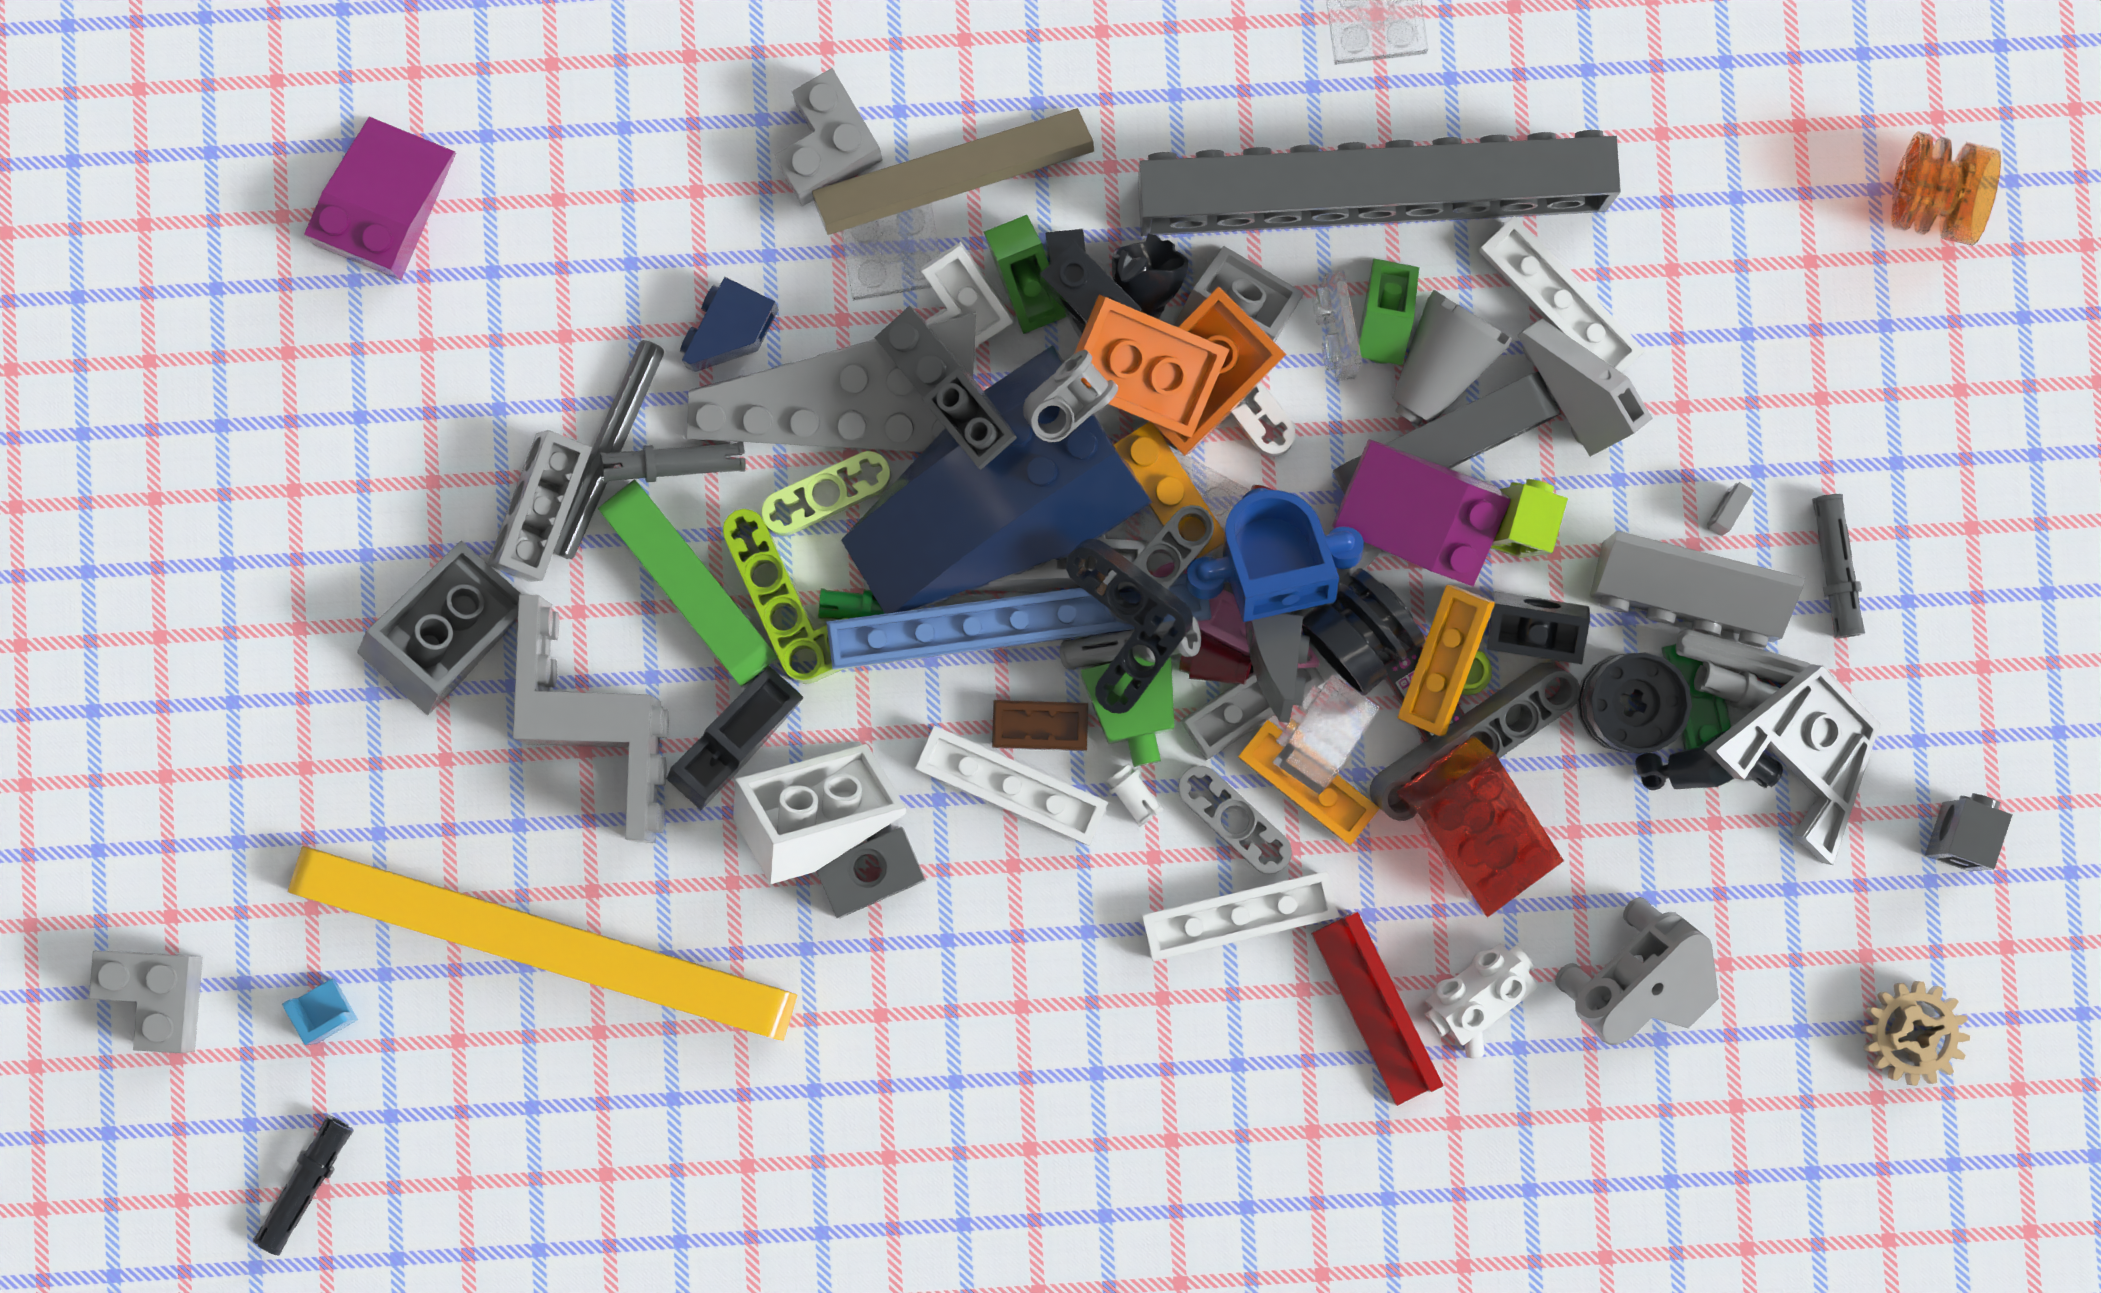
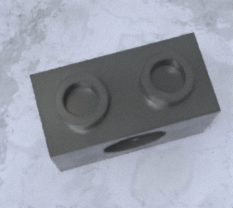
M1972 793L1971 797L1960 796L1959 800L1942 802L1925 856L1969 872L1994 870L2013 814L1999 810L2001 802Z
M889 824L867 838L866 843L848 850L816 871L836 918L840 919L926 881L903 827L893 830L892 825ZM865 855L876 856L882 864V872L873 882H863L856 875V864Z

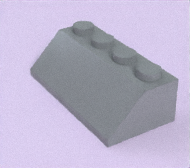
M1616 531L1602 542L1590 597L1601 599L1600 606L1609 610L1627 613L1630 606L1646 610V618L1656 622L1674 624L1675 618L1693 622L1692 630L1720 636L1721 630L1740 634L1738 641L1741 643L1766 648L1767 642L1773 643L1783 638L1803 589L1805 578Z

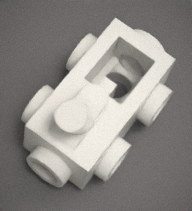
M1500 943L1491 950L1481 951L1474 956L1471 966L1455 978L1442 980L1436 985L1433 994L1425 999L1430 1007L1425 1016L1440 1036L1443 1037L1449 1033L1462 1046L1464 1045L1465 1054L1468 1058H1480L1485 1054L1482 1031L1488 1029L1497 1019L1538 989L1529 974V971L1534 966L1518 945L1508 950Z

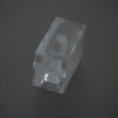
M1334 675L1328 679L1321 689L1314 684L1303 698L1302 706L1297 707L1304 712L1299 722L1291 718L1275 741L1282 748L1273 763L1319 795L1336 777L1379 709V706Z

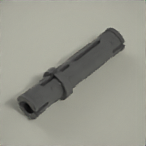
M743 442L667 449H654L653 445H644L641 451L601 452V466L621 465V468L603 469L601 471L603 483H607L608 481L645 478L646 483L656 482V477L733 471L745 472V458H725V456L744 454Z
M1830 494L1813 498L1812 502L1817 519L1819 542L1827 586L1823 587L1824 597H1829L1835 639L1863 635L1865 634L1858 594L1862 592L1861 581H1856L1843 494Z

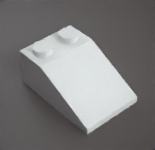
M867 744L735 780L733 820L770 884L817 871L906 814L905 804Z

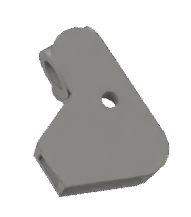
M1642 897L1630 901L1623 912V918L1626 923L1636 928L1640 933L1593 979L1574 963L1565 965L1557 973L1555 984L1559 990L1565 992L1575 1001L1577 1016L1590 1026L1603 1042L1611 1045H1617L1629 1040L1651 1018L1688 1029L1719 999L1710 939L1676 912L1662 914ZM1635 955H1642L1643 963Z

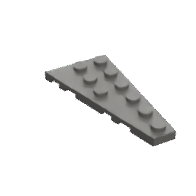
M976 312L940 323L929 324L928 326L940 341L953 352L973 377ZM876 339L819 354L801 361L782 364L746 376L742 375L694 388L688 392L687 439L923 452L945 427L922 400V395Z

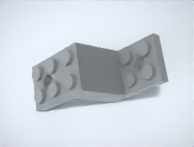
M519 594L513 739L527 745L629 748L625 839L637 843H656V833H663L665 825V806L657 802L658 785L666 784L667 760L666 757H661V754H659L660 738H667L668 710L663 709L660 700L647 694L549 692V687H556L557 660L550 659L551 640H557L559 636V613L552 611V604L540 595Z

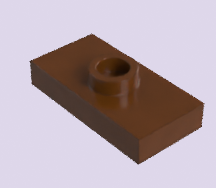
M993 700L992 748L1087 751L1088 703Z

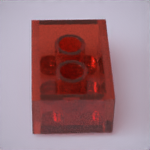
M1475 736L1467 739L1396 791L1465 897L1487 918L1564 862V859L1496 754Z

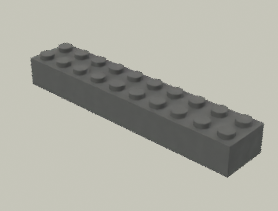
M1584 130L1576 132L1575 138L1556 139V134L1552 132H1539L1528 135L1527 140L1509 141L1507 135H1488L1481 137L1480 143L1461 144V139L1457 137H1444L1433 140V145L1414 146L1412 140H1393L1386 142L1385 148L1366 149V143L1349 142L1338 145V150L1319 151V146L1298 145L1291 147L1290 153L1272 154L1271 148L1267 147L1248 148L1243 150V155L1224 156V151L1203 150L1196 152V158L1177 159L1176 153L1172 152L1153 153L1148 155V160L1139 162L1138 199L1140 235L1147 236L1149 233L1159 236L1606 212L1621 192L1617 136H1603L1602 130Z

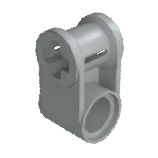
M1087 350L1079 351L1068 358L1058 368L1056 373L1035 391L1031 392L1025 399L1023 406L1024 417L1036 436L1043 441L1057 442L1066 438L1088 417L1105 407L1118 391V385L1113 380L1107 381L1091 363L1092 355ZM1084 377L1090 383L1091 387L1087 388L1085 384L1081 381V378ZM1053 405L1059 407V415L1053 422L1048 424L1038 423L1039 413L1044 408Z

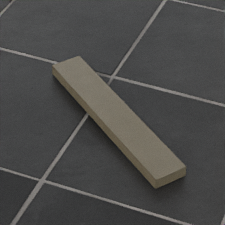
M1076 108L812 191V195L827 235L1092 153L1094 152V142L1079 109Z

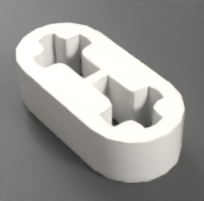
M1260 382L1254 388L1257 394L1253 398V403L1260 412L1254 415L1250 408L1243 404L1236 407L1230 413V416L1262 455L1279 457L1291 448L1295 439V427L1268 389ZM1264 417L1273 428L1281 425L1285 429L1281 437L1284 444L1278 446L1274 441L1265 444L1262 438L1265 436L1266 430L1259 420Z

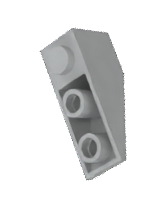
M1543 318L1517 335L1523 344L1525 356L1536 366L1547 384L1550 396L1560 406L1568 419L1574 438L1579 444L1584 446L1590 457L1636 433L1653 419L1627 376Z

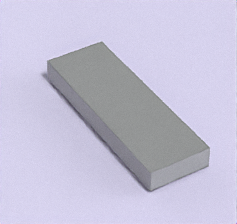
M1316 667L1297 669V676L1306 678L1304 696L1325 682ZM1255 672L1248 676L1245 685L1236 683L1180 720L1205 760H1208L1275 714L1267 703Z

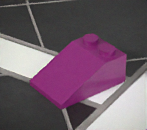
M369 116L322 191L304 235L315 246L402 280L456 152Z
M1368 439L1332 527L1334 529L1337 527L1353 528L1361 534L1364 542L1431 572L1474 587L1511 499L1495 485Z

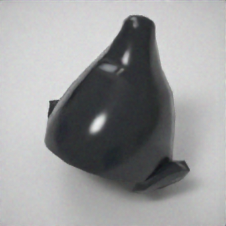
M1148 233L1145 242L1134 243L1115 249L1112 255L1113 280L1142 308L1141 312L1160 319L1166 304L1174 298L1184 282L1189 260L1175 250V244L1170 240L1162 241L1158 236Z

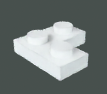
M961 241L922 267L921 272L946 306L925 321L927 325L976 312L975 347H977L1014 322L1013 316Z

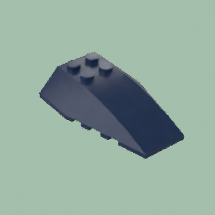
M1054 345L984 390L985 394L1017 436L1009 446L980 470L945 428L841 539L885 614L918 610L947 600L949 596L968 589L975 590L989 585V582L999 578L1034 569V566L1047 561L1068 557L1083 540L1098 539L1152 503V500L1130 465L1119 455L1094 414L1088 417L1066 438L1057 442H1047L1040 439L1026 421L1023 413L1025 399L1031 392L1035 391L1056 373L1058 368L1064 363ZM1053 405L1044 408L1039 413L1038 423L1048 424L1053 422L1059 415V407Z

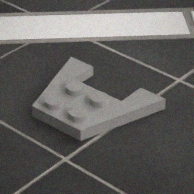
M1811 664L1704 750L1733 778L1744 780L1765 748L1768 747L1818 796L1793 833V836L1821 863L1834 865L1881 723L1824 666Z

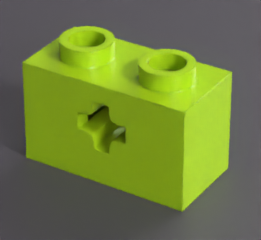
M1527 479L1526 484L1512 482L1510 487L1499 489L1511 499V502L1490 548L1519 558L1553 553L1568 498L1554 494L1553 485L1534 479Z

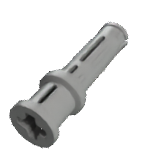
M1194 617L1190 631L1173 654L1181 653L1184 657L1198 654L1201 647V633ZM1175 620L1162 622L1155 631V634L1162 639L1171 626H1173ZM1135 629L1075 640H1064L1060 645L1059 651L1061 662L1069 670L1111 663ZM1142 645L1133 647L1134 658L1141 657L1145 661L1155 662V656L1149 648Z

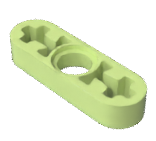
M865 451L768 496L762 506L763 521L768 529L777 535L788 536L882 493L890 483L891 471L885 458L876 452ZM865 462H869L872 468L878 466L882 468V471L876 475L878 483L870 486L866 480L857 482L852 485L857 494L848 497V489L843 479L838 475L839 473L847 470L850 480L862 473L860 465ZM832 481L838 485L840 497L834 505L824 507L814 501L813 490L818 483ZM804 490L805 499L809 507L815 512L813 515L806 517L804 508H801L791 514L792 523L784 526L781 520H771V516L777 512L775 505L778 502L783 501L787 507H792L801 502L795 494Z

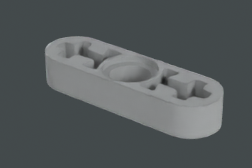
M1195 766L1188 769L1182 775L1178 784L1181 800L1256 870L1265 874H1273L1283 870L1289 864L1292 856L1289 840L1214 770L1206 766ZM1194 776L1200 780L1207 776L1212 781L1208 789L1217 799L1222 790L1230 796V799L1225 800L1216 808L1212 818L1204 811V809L1212 805L1205 797L1199 796L1194 800L1188 795L1192 788L1187 782L1190 777ZM1238 806L1246 811L1249 822L1243 832L1232 834L1223 828L1221 815L1228 807ZM1257 822L1265 828V831L1257 836L1267 844L1274 842V840L1280 843L1281 847L1278 850V854L1282 859L1278 864L1271 860L1265 863V865L1261 863L1258 858L1261 856L1262 851L1253 842L1249 844L1247 850L1239 844L1240 841L1252 834Z

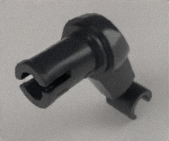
M1726 731L1715 735L1699 747L1670 754L1667 765H1663L1662 758L1655 753H1645L1638 756L1635 760L1637 774L1641 776L1643 786L1649 790H1658L1665 785L1666 779H1669L1674 789L1711 788L1721 786L1733 780L1734 778L1704 750ZM1763 752L1747 776L1763 788H1767V786L1773 787L1782 776L1783 766L1779 761Z

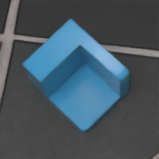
M335 979L328 980L299 998L289 999L282 1003L304 1045L318 1044L358 1020Z

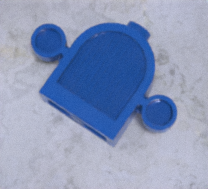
M1256 488L1247 492L1228 515L1225 525L1223 557L1217 559L1200 557L1192 561L1187 569L1186 586L1188 591L1196 598L1208 600L1217 597L1223 591L1224 584L1229 582L1243 622L1333 603L1336 601L1339 575L1336 568L1349 569L1356 566L1362 558L1364 540L1358 531L1350 527H1337L1325 535L1316 512L1306 501L1285 491Z

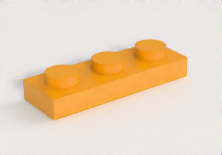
M1150 421L1113 444L1119 455L1130 465L1152 500L1149 507L1162 527L1182 507L1189 505L1200 506L1211 515L1214 530L1208 545L1197 558L1206 556L1224 544L1225 532L1159 430ZM1187 517L1180 521L1178 531L1185 540L1197 541L1204 536L1205 527L1198 518Z
M1446 585L1398 714V719L1435 735H1446L1493 610L1494 601L1455 585Z
M1269 720L1264 723L1237 757L1348 846H1351L1380 809Z

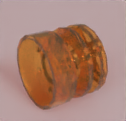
M1917 131L1913 135L1906 153L1900 161L1894 180L1891 224L1893 228L1907 231L1914 221L1916 233L1925 235L1931 229L1937 216H1940L1939 230L1942 239L1971 246L1975 245L1985 230L1995 201L2001 169L2000 150L1990 146L1966 142L1960 148L1954 161H1952V144L1948 137L1941 136L1933 146V136L1930 133Z

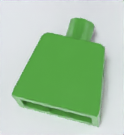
M1171 656L1136 704L1128 712L1121 714L1111 713L1099 704L1095 695L1097 682L1110 664L1082 669L1081 677L1108 744L1128 740L1133 767L1160 762L1161 758L1155 734L1169 732L1174 729ZM1141 657L1135 658L1138 663L1145 666L1155 664V662L1145 661ZM1125 673L1115 685L1113 692L1121 696L1133 677Z

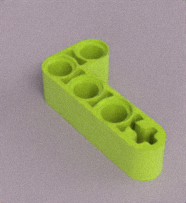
M749 509L736 510L728 515L723 526L724 539L785 672L798 683L810 684L843 670H833L827 625L814 630L771 533L760 515ZM747 522L751 528L758 526V529L752 532L755 544L760 551H763L767 546L769 551L752 555L742 538H734L740 534L739 525ZM743 557H749L745 562L743 561ZM762 564H772L778 570V577L775 583L765 588L755 585L753 575L756 568ZM789 606L797 611L796 624L789 630L776 629L772 622L775 611L780 607ZM810 649L817 656L815 668L809 673H797L792 667L793 656L799 650Z

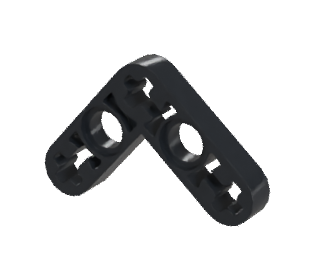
M1087 539L1078 544L1067 558L1066 570L1069 577L1078 586L1136 628L1098 680L1095 687V695L1099 704L1111 713L1121 714L1128 712L1136 704L1190 631L1193 624V615L1184 601L1109 545L1098 539ZM1089 556L1097 560L1092 571L1084 566ZM1113 570L1117 574L1107 585L1103 581L1110 571ZM1130 582L1134 584L1140 591V602L1129 603L1124 600L1118 591L1119 583ZM1169 614L1176 620L1161 639L1160 636L1155 634V631L1164 621V617ZM1142 645L1149 648L1155 656V664L1145 666L1138 663L1133 656V647ZM1127 673L1133 679L1125 688L1124 693L1118 696L1113 690L1124 674Z

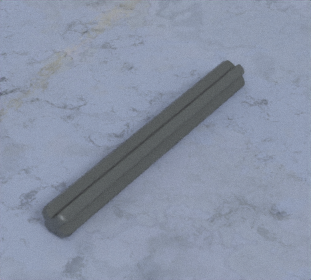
M647 340L639 342L589 455L553 552L560 557L570 560L575 557L607 484L603 483L601 471L607 468H614L615 466H601L600 453L621 452L662 360L664 350L653 342Z

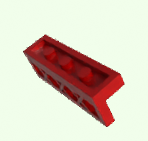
M1353 912L1312 932L1311 935L1395 1105L1398 1106L1426 1091L1433 1092L1443 1087L1444 1085L1359 913Z

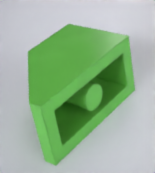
M1028 215L984 231L996 269L1023 334L1067 317L1064 308L1040 285V273L1049 266L1042 242Z
M1373 259L1359 330L1356 357L1367 358L1380 364L1392 363L1403 365L1414 321L1420 267Z

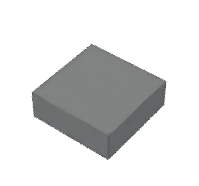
M1741 482L1735 483L1728 488L1707 523L1709 525L1707 528L1720 536L1728 533L1754 490Z

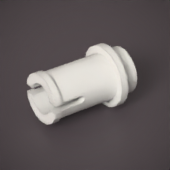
M1127 764L1106 780L1111 786L1108 791L1111 795L1114 793L1118 795L1140 827L1153 818L1152 816L1159 814L1164 808L1162 805H1159L1138 777L1141 771L1139 769L1133 770L1130 764Z

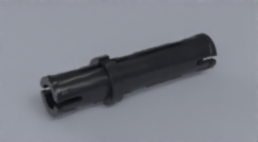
M330 1115L325 1117L313 1142L306 1151H301L296 1160L299 1164L291 1179L278 1197L263 1226H261L253 1238V1242L258 1244V1247L273 1255L279 1256L288 1238L311 1203L319 1186H321L325 1178L329 1179L335 1170L333 1164L350 1135H352L354 1131L352 1127H349L348 1124Z

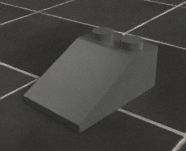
M461 540L365 632L357 653L428 716L467 677L518 620L519 594L521 593L491 566H488L480 556Z

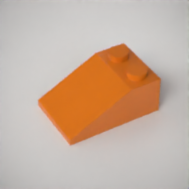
M1219 286L1178 327L1230 349L1194 434L1190 438L1151 422L1184 456L1190 454L1287 355Z

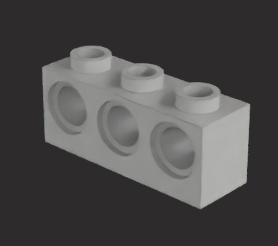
M550 430L536 433L487 563L488 566L530 582L543 581L592 447Z

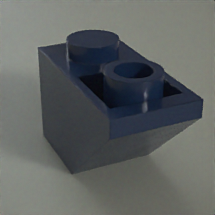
M724 277L719 287L713 285L709 289L701 307V310L706 312L698 329L692 326L682 342L680 352L685 354L682 359L686 368L697 372L757 352L779 311L776 302Z

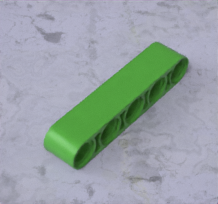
M635 479L598 507L601 514L741 687L778 659L776 653Z

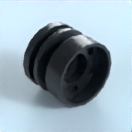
M1358 568L1349 578L1359 596L1346 585L1340 584L1337 589V596L1345 609L1339 612L1329 604L1315 606L1303 617L1302 628L1303 633L1310 636L1311 644L1326 662L1354 690L1366 696L1388 676L1387 669L1379 657L1382 651L1396 661L1404 662L1408 656L1397 638L1413 650H1417L1424 644L1425 638L1402 600L1387 585L1377 581L1362 568Z
M1646 652L1611 655L1594 664L1581 680L1580 697L1577 701L1578 719L1588 736L1604 748L1636 754L1659 751L1675 742L1687 726L1692 708L1690 687L1681 671L1664 657ZM1634 693L1632 701L1638 704L1637 710L1623 713L1625 705L1620 702L1621 695H1631Z

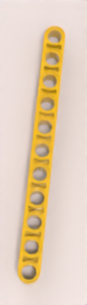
M305 846L301 847L287 891L310 900L781 1041L785 1039L798 996L795 993Z

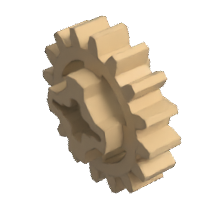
M1914 981L1911 986V992H1909L1904 983L1894 984V997L1887 992H1879L1877 996L1882 1006L1880 1008L1867 1007L1866 1012L1874 1018L1873 1025L1861 1026V1031L1872 1034L1873 1041L1863 1046L1864 1051H1872L1879 1054L1872 1065L1877 1069H1882L1889 1065V1079L1898 1081L1905 1073L1907 1085L1914 1086L1918 1085L1920 1075H1922L1926 1083L1934 1084L1937 1083V1070L1946 1075L1953 1074L1954 1070L1949 1063L1950 1059L1964 1060L1966 1056L1961 1050L1957 1049L1958 1042L1970 1041V1035L1959 1032L1958 1028L1959 1025L1968 1021L1967 1015H1954L1952 1012L1959 1001L1956 998L1940 1000L1943 994V988L1940 986H1933L1926 993V987L1922 981ZM1916 1001L1930 1005L1940 1016L1930 1017L1924 1014L1921 1005H1917ZM1894 1011L1896 1018L1890 1030L1885 1032L1887 1021ZM1913 1025L1932 1027L1917 1036V1041L1899 1039L1913 1031ZM1945 1035L1943 1047L1937 1055L1935 1049L1941 1037ZM1901 1049L1907 1052L1910 1061H1913L1915 1066L1903 1063L1891 1051Z

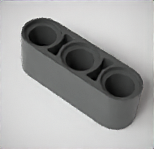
M1189 505L1182 507L1132 563L1169 590L1211 540L1214 530L1211 515L1200 506ZM1187 517L1198 518L1204 524V536L1197 541L1185 540L1178 531L1180 521ZM1156 553H1165L1170 556L1174 564L1173 572L1163 578L1151 575L1146 566L1150 556ZM1121 582L1118 585L1119 592L1125 589H1133L1140 594L1139 589L1130 582ZM1108 608L1114 620L1121 624L1131 625Z

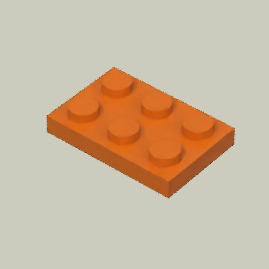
M1099 294L1074 354L1087 350L1092 355L1091 363L1107 381L1113 380L1118 385V391L1108 403L1109 405L1192 438L1230 349ZM1084 377L1081 378L1085 386L1090 388V383Z

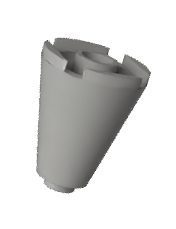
M1433 290L1427 299L1392 399L1400 403L1395 412L1417 426L1421 424L1423 419L1428 422L1436 420L1508 348L1513 339L1436 290Z

